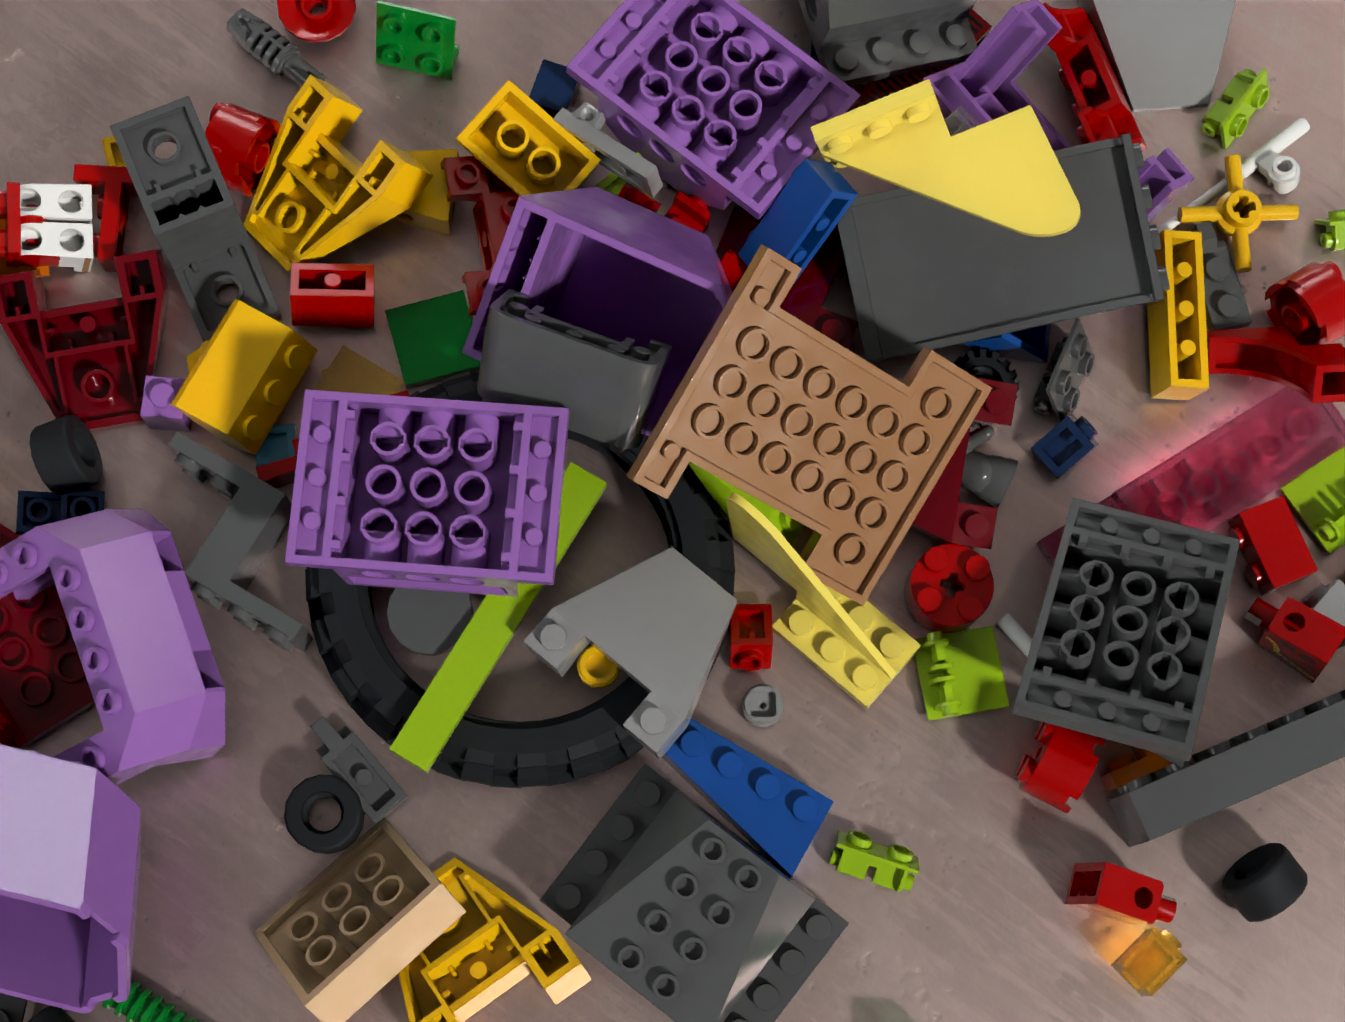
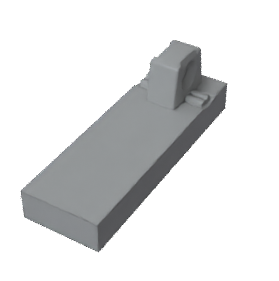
M584 102L573 113L562 107L553 118L555 122L601 159L599 163L601 166L642 192L654 198L663 187L656 165L600 131L606 121L602 111Z

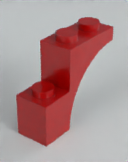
M1285 326L1207 331L1209 374H1237L1274 381L1301 393L1312 404L1345 402V348L1341 343L1300 346Z

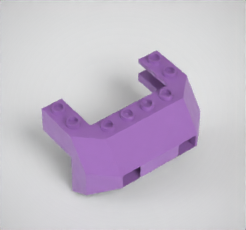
M1029 0L1013 6L965 62L922 79V81L929 79L950 136L1031 105L1053 151L1071 147L1014 82L1063 28L1039 0ZM1169 148L1165 149L1157 158L1154 155L1144 161V167L1138 168L1140 184L1148 183L1153 208L1146 209L1148 222L1195 179Z
M105 509L37 526L0 548V599L11 592L14 593L16 600L30 599L50 586L56 585L104 729L57 754L54 758L78 761L87 766L97 768L115 785H118L153 766L212 758L225 745L226 690L171 531L145 509Z

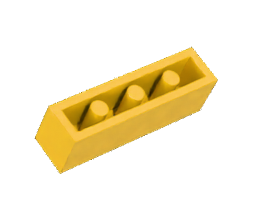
M1164 229L1159 233L1161 249L1154 251L1157 266L1165 265L1170 290L1163 291L1164 299L1162 301L1147 303L1151 398L1190 400L1209 389L1202 232Z

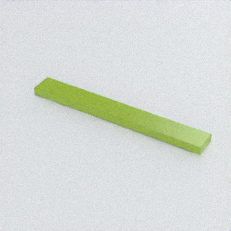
M570 462L564 472L556 567L607 487V482L573 462ZM518 583V597L486 595L389 748L390 752L423 772H429L545 585Z

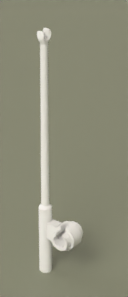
M1299 118L1241 162L1243 180L1258 170L1267 178L1268 185H1271V188L1274 186V190L1279 194H1287L1294 190L1299 184L1300 166L1292 157L1280 156L1279 153L1310 130L1308 121L1304 118ZM1226 177L1187 207L1204 206L1226 190ZM1177 214L1160 226L1158 232L1160 233L1164 229L1172 230L1179 225Z

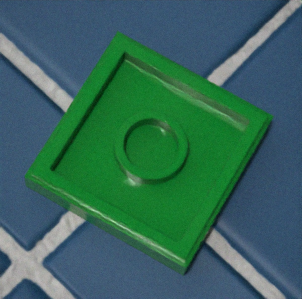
M463 290L385 310L406 389L440 381L467 371L474 372L480 370L481 361L462 353L473 324L471 316L468 315L469 308Z

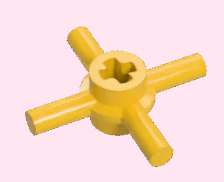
M1229 155L1224 158L1228 192L1220 197L1215 206L1179 207L1177 218L1179 223L1215 222L1221 233L1232 237L1235 271L1244 273L1252 270L1249 234L1258 228L1261 221L1297 220L1299 207L1297 204L1261 205L1260 199L1253 192L1244 190L1241 156Z

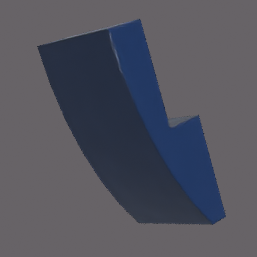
M18 490L16 534L23 535L37 526L104 510L105 491L77 490L58 496L53 492Z

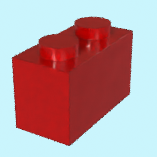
M291 263L290 305L292 326L374 327V265Z
M1284 496L1242 511L1228 521L1230 527L1228 535L1229 537L1240 539L1238 550L1241 551L1247 564L1245 566L1247 578L1253 587H1258L1261 596L1303 580L1318 571Z

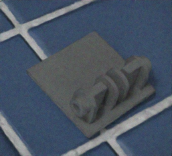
M1078 318L1075 319L1069 336L1064 337L1062 342H1057L1050 363L1046 367L1050 373L1043 374L1042 380L1044 382H1040L1033 398L1035 411L1048 415L1050 410H1053L1059 423L1067 417L1068 412H1073L1076 409L1080 397L1079 386L1083 377L1090 375L1095 361V355L1090 348L1088 337Z

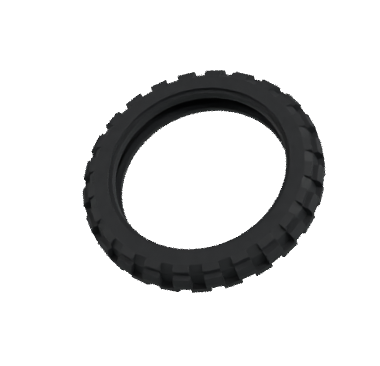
M470 371L442 379L440 380L441 384L421 393L416 391L409 397L483 402V398L476 392L479 372L470 374ZM568 430L567 439L579 442L600 452L628 473L649 436L645 435L639 447L629 449L627 453L611 451L603 445L604 442ZM689 464L668 499L639 485L652 503L661 521L669 548L673 547L734 596V548L729 532L727 514L718 502L713 499ZM307 567L305 569L306 600L311 620L310 625L319 653L328 669L330 677L347 703L363 722L391 746L426 690L409 677L387 648L375 618L371 586L349 585L333 569ZM726 630V632H725V635H724V637H723V640H722V642H721V645H720V647H719V650H718V652H717V655H716V657H715V660H714V662H713V665H712V667H711V670H712V668H713V666H714V664H715V662H716V660H717V658H718V656H719V654H720V651H721V648H722V645H723V642H724V639H725L727 630ZM629 676L616 689L600 700L580 710L559 717L539 721L515 722L479 717L466 712L431 769L464 782L469 781L489 785L490 787L521 789V787H548L578 781L580 778L614 767L630 759L632 755L644 748L642 744L626 732L623 724L648 696L649 692Z

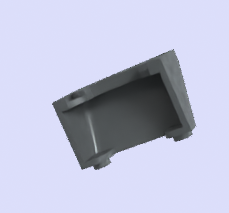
M513 289L507 290L491 304L486 321L476 391L483 398V402L569 408L568 430L604 442L603 445L607 449L618 453H627L629 449L639 447L644 439L673 346L652 339L648 348L641 346L633 348L634 339L626 337L623 342H619L543 314L545 308L538 305L530 310L527 307L530 295Z

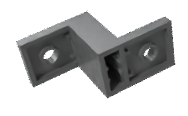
M186 96L111 125V131L150 226L175 272L203 342L211 339L234 301L233 299L224 302L217 298L219 288L225 284H234L239 288L235 299L246 303L273 319L282 316L190 97ZM163 142H173L177 145V150L172 157L161 159L155 156L157 146Z
M177 431L168 444L176 455L174 462L183 468L182 472L194 481L204 484L206 479L209 480L212 485L218 488L217 493L230 501L185 571L186 577L193 583L190 588L191 591L196 593L200 600L217 610L221 608L222 604L227 606L226 611L234 616L233 619L250 630L255 631L258 625L264 628L263 633L269 637L271 642L282 649L291 652L293 647H296L305 652L313 640L305 626L247 591L289 525L291 513L289 499L283 492Z

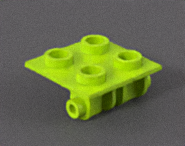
M1343 445L1280 489L1328 555L1345 545V446Z
M993 625L943 634V631H936L926 634L927 637L915 639L921 644L920 649L915 654V660L928 721L1010 707Z

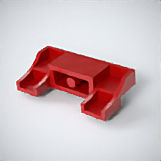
M1045 2L1043 5L1063 27L1047 45L1056 53L1062 68L1058 70V75L1067 91L1072 90L1077 101L1072 106L1078 120L1082 124V126L1077 128L1082 143L1087 144L1117 138L1130 133L1132 144L1139 142L1142 152L1147 150L1146 143L1089 14L1083 7L1058 9L1049 6Z
M474 156L443 158L440 163L441 170L445 172L448 188L447 202H477L472 210L484 271L465 272L462 276V283L466 284L470 305L468 315L475 316L519 195Z

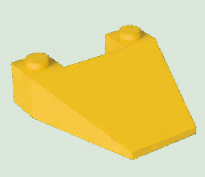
M311 74L286 110L244 222L245 229L290 273L291 263H313L410 209L434 176L410 153L381 139L366 161L361 163L340 142L363 110L342 90Z
M456 857L433 873L467 912L398 973L409 1022H464L532 972L556 1005L592 980L558 929Z

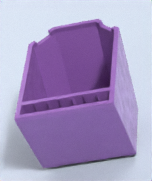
M598 187L521 195L516 203L462 353L481 361L486 321L491 304L509 289L530 295L527 305L530 310L538 305L545 308L543 314L619 342H623L626 337L634 339L633 348L635 346L648 348L652 339L673 346L645 435L650 436L733 292L710 236Z
M0 744V993L82 1014L93 1011L96 1003L113 999L117 1003L126 1001L131 988L141 864L140 806L97 768L87 766L78 761H66L43 755L34 750L26 751Z

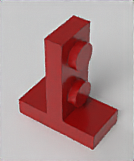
M75 164L74 182L76 184H91L92 195H99L97 200L98 219H101L100 233H95L93 237V256L98 259L106 272H117L114 256L124 255L130 197L139 196L127 167Z

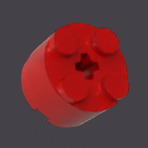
M217 102L210 113V122L205 131L206 138L228 189L249 197L253 196L251 190H257L274 145V140L280 129V124L277 120L235 104Z
M1326 261L1323 264L1317 262L1310 263L1267 289L1265 300L1270 298L1271 309L1266 311L1270 326H1285L1300 346L1332 344L1345 336V281L1342 278L1339 267L1334 262Z
M943 544L930 548L911 569L904 585L905 604L917 622L928 631H943V634L961 631L971 626L987 610L994 593V580L988 560L971 548L959 544ZM945 582L950 583L951 588L956 590L952 597L947 596V589L941 587Z
M1040 722L1033 739L1037 740L1038 744L1032 756L1024 754L1014 776L1018 778L1017 780L1021 781L1019 785L1021 791L1064 813H1068L1072 808L1066 801L1069 797L1078 800L1083 793L1100 758L1093 754L1095 744L1104 747L1105 739Z

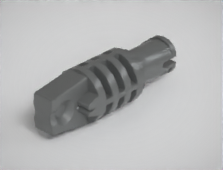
M243 8L227 21L226 30L249 54L253 55L255 59L271 69L275 75H286L300 87L303 86L310 74L325 81L326 76L323 73H320L300 57L298 47L290 43L286 37L281 36V33L273 29L267 22Z

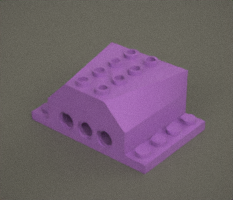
M624 0L566 66V73L598 97V110L603 112L606 125L620 143L635 153L639 152L643 158L656 165L660 178L687 196L690 194L697 196L708 206L724 210L733 200L758 220L777 199L791 179L794 169L804 159H811L819 149L810 127L851 111L859 102L861 94L736 0Z
M305 389L285 563L288 566L333 569L349 585L518 597V583L554 586L570 416L569 408Z

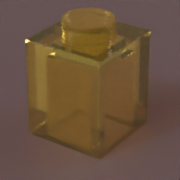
M1157 928L1146 929L1111 966L1143 997L1153 996L1188 959L1179 951L1182 945L1170 932L1165 929L1159 931Z

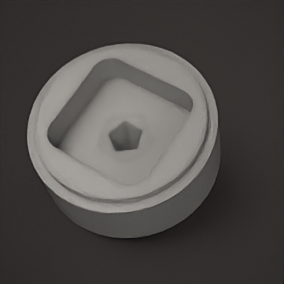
M769 684L752 686L742 699L741 709L743 716L750 724L757 727L773 725L779 720L784 710V700L781 693Z

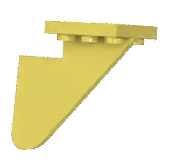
M927 79L810 127L825 161L831 163L834 167H850L1017 233L1033 237L1056 236L1072 230L1079 222L1081 216L1080 204L1031 105L950 136L931 82Z
M732 493L726 499L733 538L797 591L794 602L772 625L773 632L867 710L917 653L921 644L868 600L863 606L824 585L780 531L745 498L737 493Z

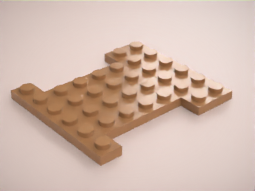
M761 244L626 476L637 484L668 499L688 463L692 462L814 530L800 557L824 585L864 606L991 392L992 387L924 346L904 380L900 382L781 309L780 306L802 268Z

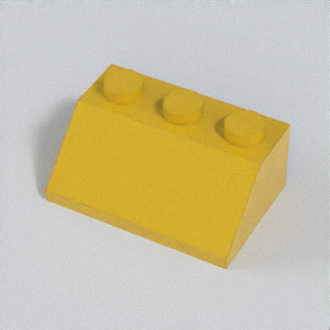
M510 80L501 87L455 140L519 196L580 189L595 172L601 161Z
M234 299L171 405L226 445L256 455L318 349L288 326L246 303Z

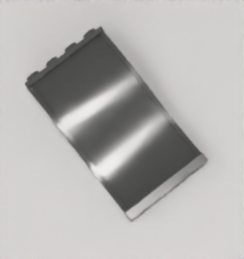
M1129 133L1117 138L1054 151L1081 209V216L1077 225L1072 230L1056 236L1033 237L1023 235L904 188L856 197L838 222V228L866 361L869 363L880 362L886 359L919 353L923 346L935 350L1070 319L1162 301L1164 299L1163 291L1170 290L1165 265L1157 266L1154 250L1161 249V242L1157 225L1149 226L1146 209L1153 208L1148 183L1140 184L1138 168L1144 167L1140 143L1132 144Z

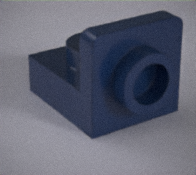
M1071 414L1064 418L1032 446L1031 449L1058 479L1099 445L1094 439L1098 432L1085 417L1081 416L1077 419Z

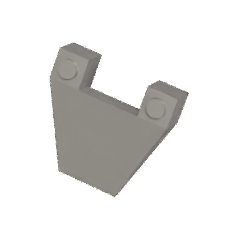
M1077 0L1078 8L1083 7L1089 14L1131 112L1208 107L1236 0Z
M670 547L553 607L527 636L524 643L534 655L561 677L576 662L583 650L591 644L648 691V696L625 721L623 726L628 734L660 760L689 725L738 600L676 549Z

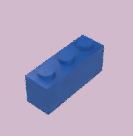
M804 159L794 169L791 179L769 207V210L758 226L749 233L746 243L738 253L747 266H749L762 244L802 268L797 279L859 195L829 162Z

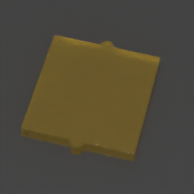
M343 345L328 369L321 371L322 378L314 390L391 395L398 393L404 381Z

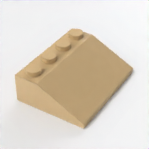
M384 818L377 825L370 828L254 931L253 934L310 1012L321 1022H345L467 911Z

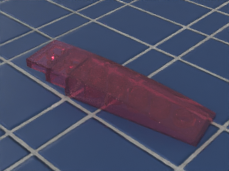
M1286 386L1119 488L1112 495L1097 504L1211 532L1238 513L1246 510L1344 448L1345 420L1332 402L1312 404L1304 395ZM1065 525L1036 543L1052 569Z

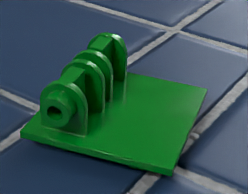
M378 0L376 14V63L452 80L454 60L458 58L460 47L458 44H455L456 18Z

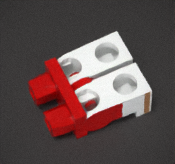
M7 182L6 191H0V219H5V230L0 229V258H6V266L19 267V264L29 267L59 266L73 267V271L90 272L94 259L93 224H91L92 185H20V183Z

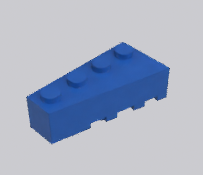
M693 719L690 720L688 727L662 757L724 819L731 823L758 852L763 854L790 877L793 876L834 802Z

